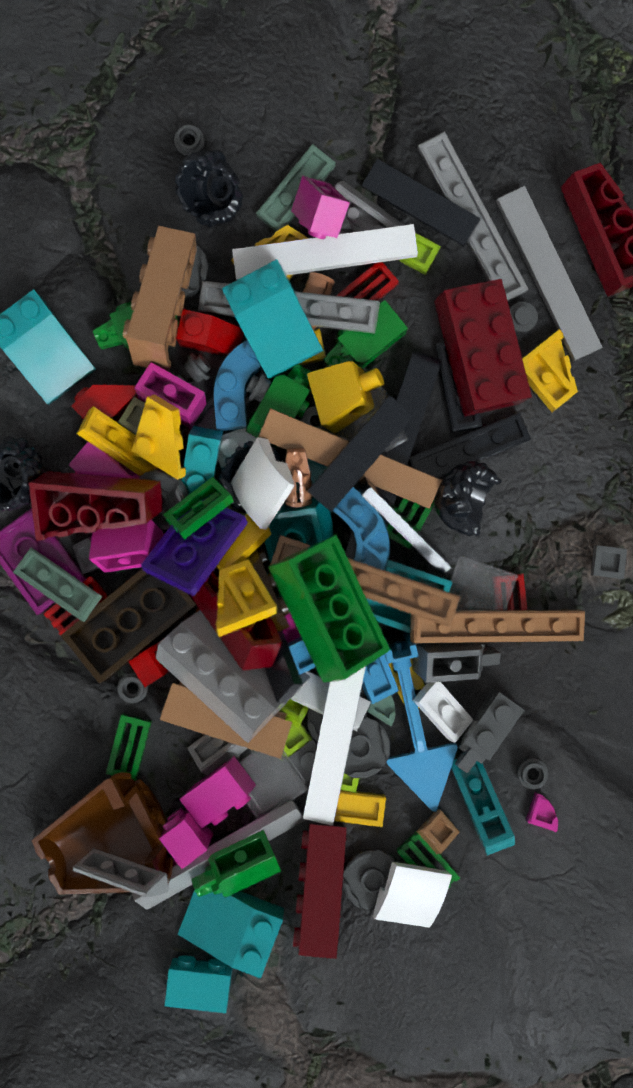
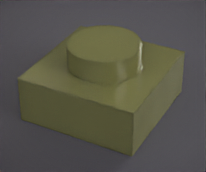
M133 397L118 423L136 434L145 403Z

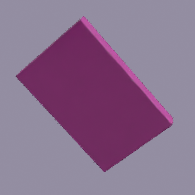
M31 508L0 530V565L36 615H40L53 606L55 602L13 573L30 547L81 582L85 581L87 577L85 574H82L80 567L57 536L36 541Z

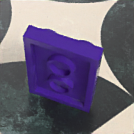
M225 508L185 540L171 525L143 561L141 567L144 572L195 596L248 524L247 519L244 515Z

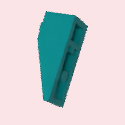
M457 759L454 760L451 769L486 855L488 856L515 845V836L483 763L481 764L476 761L470 771L466 773L455 765Z

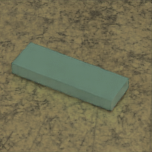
M312 144L256 212V216L275 232L288 225L295 217L291 209L302 176L324 181L335 168L336 162Z
M31 547L13 571L14 574L83 622L86 621L102 598L96 591Z

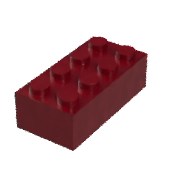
M502 279L444 290L434 303L463 417L518 405L532 398Z

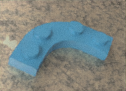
M248 340L231 351L223 361L216 376L214 407L216 429L218 431L245 429L248 427L245 390L252 376L263 369Z
M353 487L333 511L354 532L357 547L353 560L385 571L390 552V541L386 524L381 514Z
M302 637L288 643L299 675L315 668V664ZM384 655L368 664L365 669L362 687L367 700L371 704L399 691Z

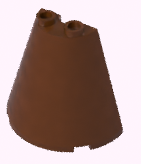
M127 772L117 773L108 777L31 840L36 854L40 859H46L50 864L48 877L58 895L130 892L73 871V866L92 849H97L166 873L168 884L171 879L173 859L168 858L167 849L159 840L164 831L162 826L167 822L165 815L149 787L141 779L136 781L131 779V774Z

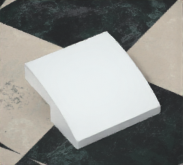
M257 437L231 481L233 490L242 507L261 529L265 530L295 486L288 464L276 461L269 439Z
M392 862L386 887H380L373 918L376 920L430 927L441 909L452 875L445 870Z

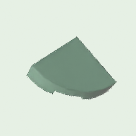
M390 695L374 704L370 703L367 712L392 726L395 720L393 697Z

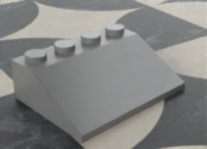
M201 610L179 624L158 644L156 659L247 743L286 704L277 703L265 668L241 670ZM307 673L300 674L304 685L310 679V676Z

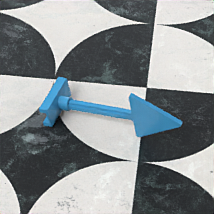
M403 632L404 641H395L393 644H388L390 651L385 653L384 656L388 664L393 663V668L398 673L414 751L388 757L386 763L435 812L437 811L458 746L456 743L427 748L419 709L413 702L416 696L410 673V667L412 666L411 658L419 657L416 644L410 642V633Z

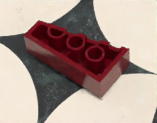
M600 162L574 172L560 188L605 293L609 297L633 287V210L623 200V192Z
M47 471L29 482L36 541L46 540L48 537L58 536V538L79 532L91 533L105 528L116 529L147 524L163 511L161 481Z
M215 567L196 595L190 596L217 633L219 569ZM271 616L219 637L242 671L272 667L282 644Z
M309 824V831L303 830L301 849H307L306 862H300L299 881H304L303 894H297L296 914H301L300 927H294L293 947H299V956L337 959L347 827Z

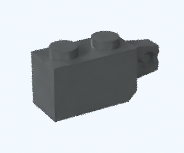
M482 642L415 643L419 657L413 658L412 670L426 683L479 679L483 666L500 664L501 652L497 651L494 647H484L485 644Z
M493 688L473 716L472 723L460 736L462 742L459 748L463 751L455 765L468 773L476 761L481 764L485 759L490 761L525 710Z

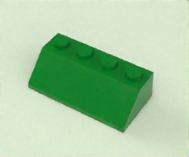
M337 535L293 553L268 567L323 683L345 680L390 651Z

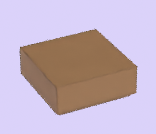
M440 809L433 812L417 830L419 835L436 854H441L460 833Z

